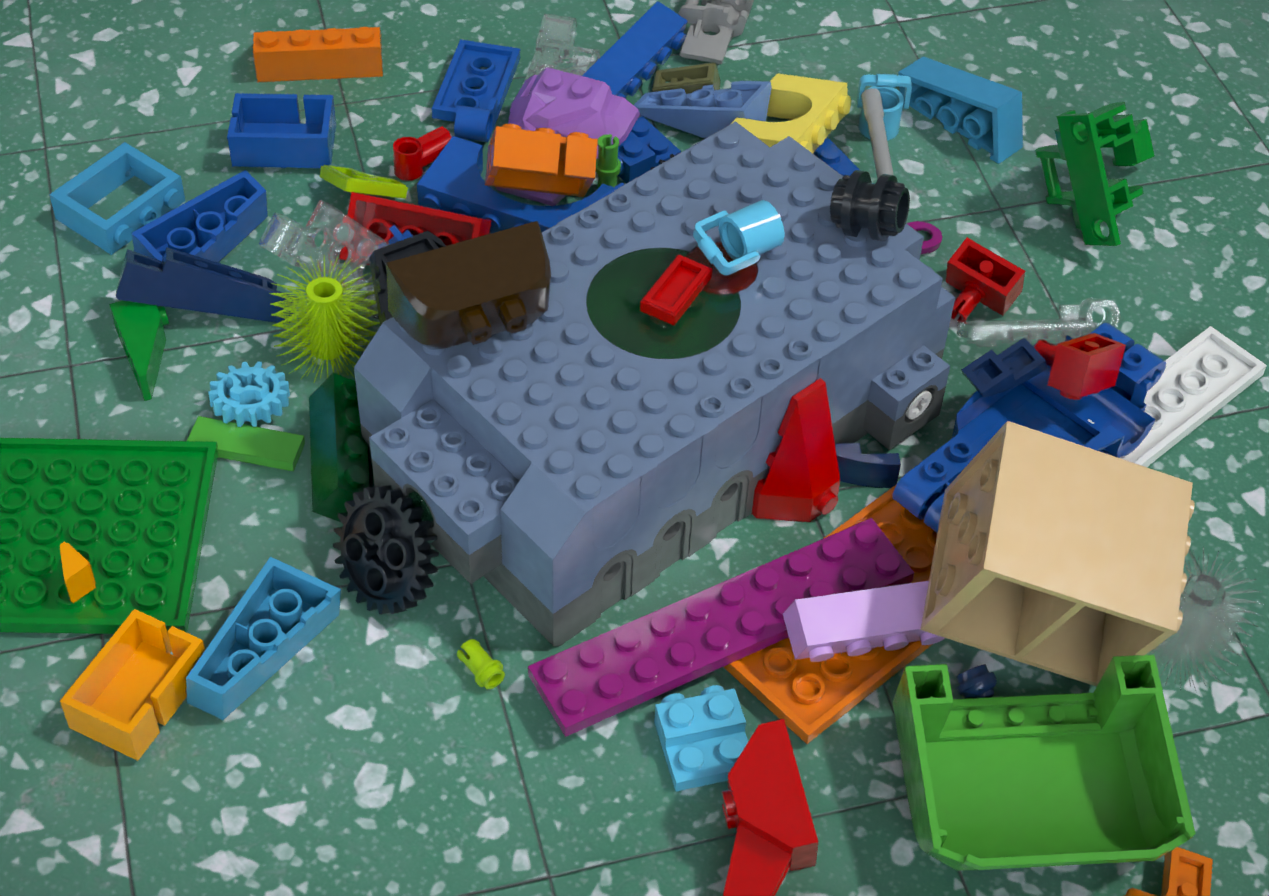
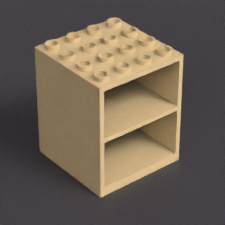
M1007 421L945 489L920 630L1097 686L1113 656H1144L1151 650L1156 649L1167 638L1175 635L1180 629L1183 619V613L1179 610L1180 597L1187 582V575L1183 572L1184 560L1191 544L1190 536H1187L1188 522L1192 517L1195 507L1194 500H1191L1193 483Z

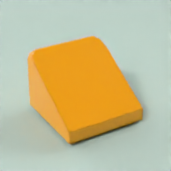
M64 541L60 544L63 576L70 600L74 603L95 589L96 582L90 562L69 543Z

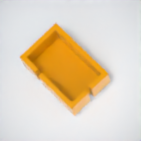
M134 609L60 700L69 728L138 761L160 733L157 723L165 726L187 698L186 677L205 651L203 640L173 626L167 631L164 622Z

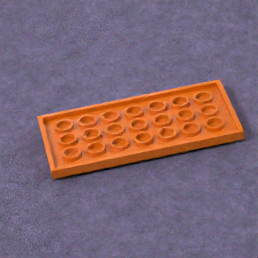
M896 485L824 537L826 538L872 518L913 570L914 577L911 583L929 581L937 533L924 523V519H918L893 499L892 494ZM788 637L723 667L779 719H784L786 726L808 744L931 645H922L921 641L908 642L907 646L897 650L886 651L884 646L872 648L871 651L859 656H848L847 652L836 653L833 657L824 661L811 662L810 658L795 660Z

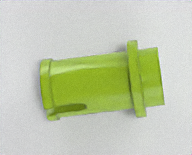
M470 639L460 646L467 654L465 655L462 650H458L457 657L475 675V682L478 686L493 689L503 681L505 677L503 664L499 660H493L476 639Z

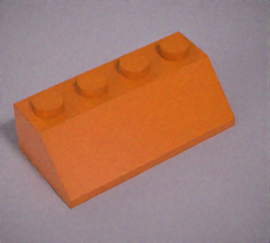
M380 27L329 28L324 30L299 29L295 31L255 32L253 34V56L257 82L383 77Z

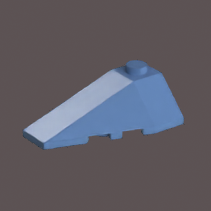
M737 81L732 82L731 88L714 90L713 85H705L702 89L688 94L682 88L645 93L634 106L639 109L640 116L706 139L730 125L736 117L766 122L772 86L771 82Z

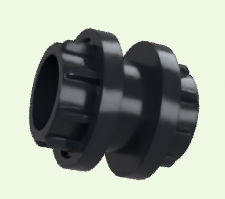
M855 170L850 176H843L835 184L830 203L831 220L837 228H842L846 236L857 237L861 228H868L872 240L885 241L889 236H896L898 233H901L905 227L910 206L909 190L905 188L904 183H898L894 175L882 174L876 183H872L870 174L867 171Z

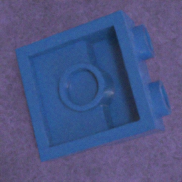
M642 116L637 119L627 139L618 146V159L621 162V171L617 176L627 184L651 170V167H657L659 160L667 161L670 159L671 154L676 156L681 151Z

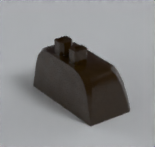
M538 221L386 263L389 312L412 338L421 344L434 348L445 349L469 341L475 345L487 341L496 333L503 331L516 333L525 330L527 324L535 322L549 307L550 261Z

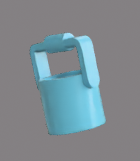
M896 74L863 75L859 81L857 108H861L858 126L860 133L870 139L861 95L865 91L866 86H872L868 89H877L881 94L887 141L893 139L899 132L902 109L909 108L912 91L911 78ZM893 87H905L904 97L901 92Z
M760 200L733 213L728 214L727 211H721L697 222L693 237L709 262L714 264L721 274L731 275L756 263L760 259L761 254L781 246L784 242L785 232L782 220L776 209L769 202ZM719 226L721 242L733 261L729 263L726 261L723 253L705 231Z

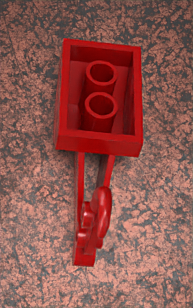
M780 719L759 724L728 774V790L721 791L724 803L722 804V810L727 829H736V837L723 896H776L789 870L794 871L816 866L819 842L785 720Z

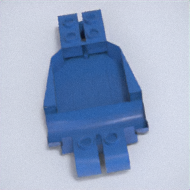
M1103 323L1090 334L1096 333L1126 345L1115 386L1101 390L1096 394L1084 396L1079 400L1069 399L1060 395V390L1047 385L1052 368L1047 366L1048 369L1004 392L983 397L976 391L956 414L952 439L901 478L893 491V499L918 519H924V523L938 533L945 489L1007 421L1117 458L1127 456L1142 443L1156 420L1144 412L1147 405L1144 403L1147 391L1158 382L1164 373L1166 362L1142 345H1134L1133 339L1111 324ZM1067 335L1065 341L1071 340L1073 338Z

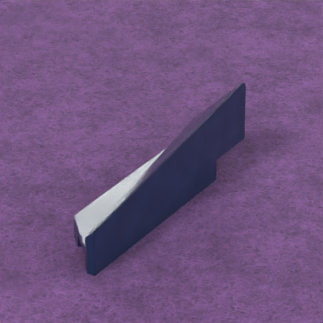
M166 247L162 261L127 249L116 290V298L118 300L275 323L285 319L272 316L271 314L279 312L284 308L270 304L287 300L269 294L283 292L277 291V285H274L277 283L267 277Z

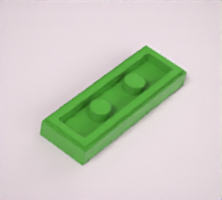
M198 416L187 441L217 442L219 458L293 472L305 446L304 435L252 427L245 424L237 427V423L234 422L226 424L223 420Z

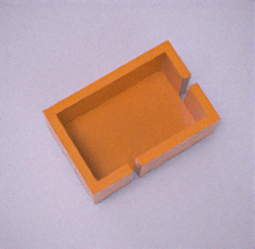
M516 124L496 126L488 146L485 186L584 197L595 179L598 139L589 138L588 134L582 132H572L567 137H561V134H555V131L549 128H538L535 131L523 130L521 126Z

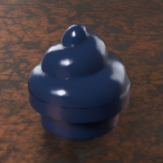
M986 664L974 667L956 676L959 686L956 687L957 691L965 699L993 697V688L997 684V679L994 672L989 673Z

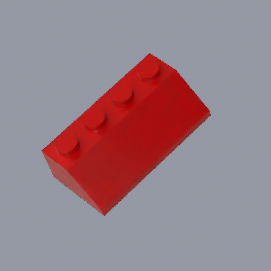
M351 192L339 259L370 265L369 256L373 251L379 249L394 237L389 230L393 225L402 233L408 229L413 236L429 231L448 246L488 235L491 220Z

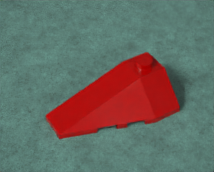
M819 378L792 396L778 430V434L783 437L776 450L768 455L766 464L771 468L766 480L764 478L758 480L754 490L752 515L758 519L811 522L821 514L826 515L830 513L838 503L840 473L826 382Z

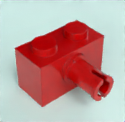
M966 237L947 262L946 283L961 291L955 299L951 318L954 320L959 314L960 317L957 319V322L965 323L979 302L1004 316L1022 292L1025 270Z
M1096 333L1061 342L1057 345L1042 339L1034 346L1038 353L1046 360L1047 366L1052 367L1047 385L1060 390V395L1074 400L1082 399V397L1093 393H1099L1101 390L1116 385L1126 347L1123 343Z

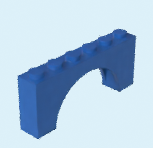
M453 136L417 183L418 206L491 220L489 233H495L534 221H538L541 232H544L570 215H574L595 203L598 197L614 187L602 183L588 197L564 205L538 206L521 203L499 194L490 186H485V181L481 177L483 171V145Z

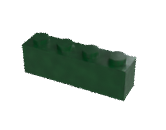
M333 372L309 397L312 512L341 522L338 518V513L347 512L344 505L345 501L354 500L353 494L362 492L364 488L370 487L368 446L362 438L356 381Z

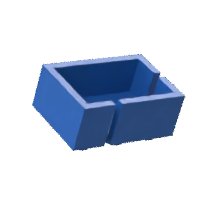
M235 93L232 117L227 135L232 167L321 168L323 165L331 166L336 132L333 95H304L306 124H301L297 94Z

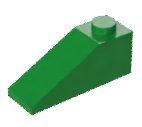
M123 300L109 304L116 332L144 401L151 400L166 344L163 326L168 325L169 321L164 306Z

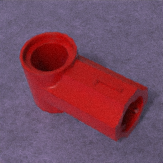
M441 126L419 138L402 137L397 139L393 144L395 176L405 181H413L420 178L423 174V167L434 162L452 138L450 131Z

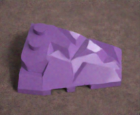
M546 67L539 75H533L524 82L511 104L508 124H516L521 126L523 130L535 131L538 128H549L554 130L555 134H561V137H567L572 132L586 133L589 135V138L599 139V137L605 134H611V145H613V138L615 136L619 139L620 145L627 139L640 116L638 108L624 97L612 95L610 86L603 81ZM597 143V157H596V159H598V143ZM496 187L498 191L550 206H555L566 196Z

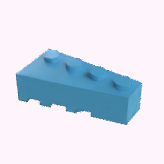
M924 56L898 72V75L911 78L912 91L909 106L930 120L936 117L944 125V129L950 133L959 132L969 139L968 145L976 150L985 149L991 153L990 159L997 164H1000L1023 148L1021 91ZM899 87V92L904 97L905 87Z
M270 557L186 677L187 703L224 720L339 616L341 589Z

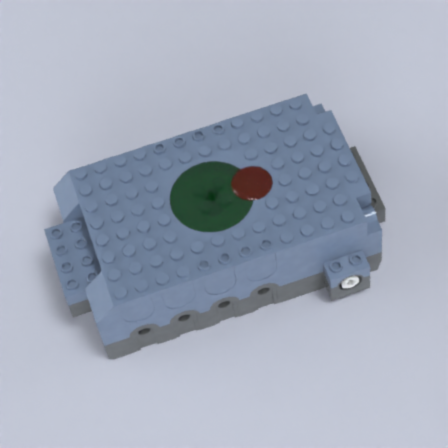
M734 122L542 232L551 269L549 307L535 322L527 324L525 330L516 333L507 331L496 333L487 341L475 345L469 341L449 348L438 349L416 341L400 326L394 317L382 323L354 366L362 438L368 446V461L373 467L374 485H391L392 489L400 488L404 496L411 497L413 508L422 506L424 510L421 516L422 521H432L431 526L427 529L428 535L437 536V540L431 543V545L470 584L484 576L553 646H561L596 622L601 617L602 612L621 599L626 600L630 596L632 597L660 576V572L679 559L684 560L716 538L717 533L736 520L739 522L752 514L754 490L758 480L763 478L766 480L771 468L766 464L768 455L774 452L782 441L783 437L778 434V430L792 396L819 378L826 382L835 444L855 443L869 433L890 450L939 416L950 365L943 361L942 357L955 296L941 287L943 278L920 261L923 235L908 224H905L901 233H898L896 236H889L885 241L872 240L868 228H861L857 237L844 235L842 228H837L830 217L833 189L836 182L842 179L843 176L790 136L769 147L740 124ZM760 200L769 202L776 209L782 220L785 232L784 242L781 246L761 254L760 259L756 263L731 275L721 274L715 265L709 262L693 237L696 223L721 211H727L730 214ZM719 226L705 231L723 253L728 263L733 261L723 247L718 230ZM679 254L712 268V278L673 326L641 312L640 301Z

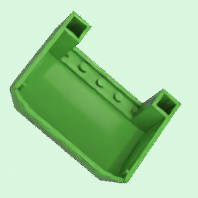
M1155 655L1113 656L1094 693L953 699L947 664L905 666L893 700V708L913 829L919 847L925 853L956 871L1155 861L1195 836L1196 833Z

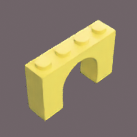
M777 73L770 81L772 89L767 116L790 119V121L765 122L736 117L732 123L737 122L769 147L790 136L811 153H814L823 144L832 130H835L843 117L849 113L851 97L848 96L847 83Z

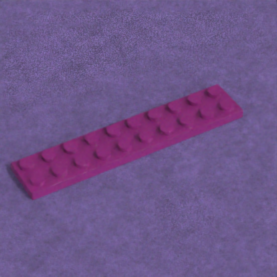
M870 518L528 666V676L564 736L567 737L788 638L783 613L796 599L909 584L913 581L914 572L875 521Z

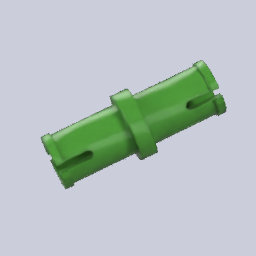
M611 134L602 135L598 139V159H596L595 171L598 175L597 189L602 183L612 187L617 186V175L621 171V162L618 159L619 139L615 136L613 138V145H611Z

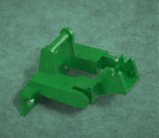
M1125 102L1111 103L1090 113L1076 114L1075 110H1069L1058 115L1059 128L1055 130L1058 145H1048L1035 150L1036 157L1041 160L1048 195L1045 196L1047 204L1071 206L1075 226L1082 230L1085 245L1117 246L1121 244L1115 215L1133 206L1132 200L1144 193L1141 185L1128 187L1127 179L1107 180L1101 148L1113 147L1115 157L1112 159V162L1115 166H1134L1154 157L1147 119L1133 121L1132 114L1117 115L1126 110ZM1054 158L1066 160L1073 191H1061ZM1103 221L1109 228L1108 237L1103 236L1100 223Z

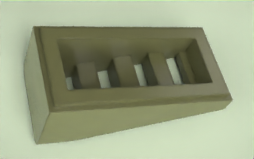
M716 63L657 70L652 91L682 88L688 94L702 89L705 85H713L714 90H720L721 81Z

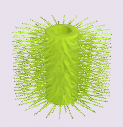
M324 255V277H321L319 268L318 273L316 271L318 278L315 277L314 279L311 273H308L312 278L310 282L308 278L306 280L292 269L291 271L300 276L308 285L288 277L284 278L294 282L301 288L274 284L293 292L269 293L287 299L270 304L284 308L279 312L271 314L272 316L285 319L272 326L287 329L273 336L289 339L274 347H283V344L295 346L291 350L277 356L303 351L297 357L287 362L290 363L311 353L302 364L304 365L306 361H310L314 356L316 359L314 362L312 361L311 366L313 367L316 360L318 362V359H321L319 371L322 361L324 364V360H326L327 378L328 360H331L333 370L334 365L336 367L335 358L336 361L338 358L341 365L345 366L340 360V355H342L344 360L346 358L349 362L351 361L343 352L353 357L356 356L358 359L360 358L351 350L365 351L364 348L358 345L369 344H355L354 342L370 343L371 341L364 338L369 337V335L374 336L376 332L366 328L380 324L379 322L366 319L378 314L377 311L366 308L376 304V301L358 302L368 301L369 299L364 298L375 294L374 291H358L373 282L351 286L354 282L366 276L363 275L342 284L350 274L360 267H357L351 273L349 272L346 277L343 276L338 282L336 279L341 274V270L337 276L335 274L334 279L331 278L334 267L331 275L329 269L328 277L325 276ZM356 292H368V293L354 294V293H356Z

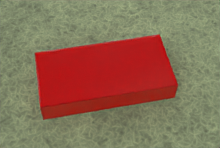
M678 254L640 301V311L674 326L712 278V268Z

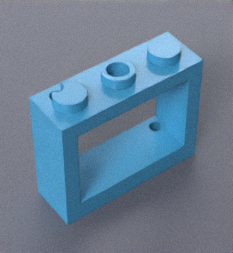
M126 142L49 194L56 220L111 255L132 240V232L174 210L186 201L180 175ZM133 176L152 186L151 189L107 220L88 209Z

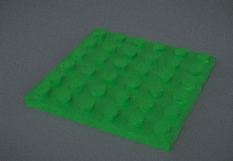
M0 438V632L114 634L131 612L136 609L164 622L167 631L173 626L187 633L218 458L217 442ZM64 541L69 543L90 562L96 582L95 589L74 603L70 600L63 576L60 544Z

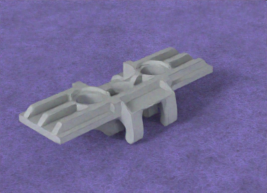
M686 0L685 5L681 6L678 14L688 20L687 23L691 25L680 51V57L716 63L717 65L722 64L732 38L742 35L754 0H702L701 5L706 6H697L699 0ZM704 32H715L717 34L707 35Z

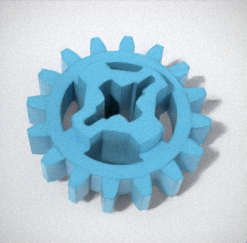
M242 362V368L239 369L230 365L228 366V374L218 372L216 374L217 381L210 382L211 391L208 392L210 406L213 407L215 416H223V422L226 424L234 419L236 420L237 427H241L244 422H250L252 427H256L257 420L262 419L264 422L270 423V415L281 416L283 414L282 407L289 406V383L285 381V374L283 372L276 373L275 366L273 365L266 369L262 368V362H257L254 367H249L247 362Z

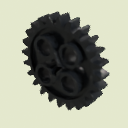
M391 485L364 488L362 492L354 493V500L345 501L344 503L347 512L338 513V518L343 526L334 528V532L341 537L340 542L333 543V547L341 551V556L335 559V563L343 564L344 570L339 575L340 579L349 578L350 580L347 592L358 591L356 602H367V610L378 609L380 615L400 613L418 606L417 601L427 597L424 589L434 585L428 574L438 572L436 566L431 563V558L438 557L439 552L431 549L430 545L437 540V536L428 535L427 529L432 524V520L422 521L421 516L425 508L423 506L413 508L415 497L413 495L404 496L400 488L392 489Z

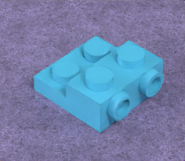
M713 685L705 688L699 696L685 698L683 694L674 693L664 697L660 704H655L654 723L675 791L728 781L730 770L748 743L745 733L746 720L735 688L724 690L722 686Z

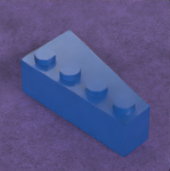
M244 170L132 232L134 251L162 261L166 247L219 263L268 217L266 190Z

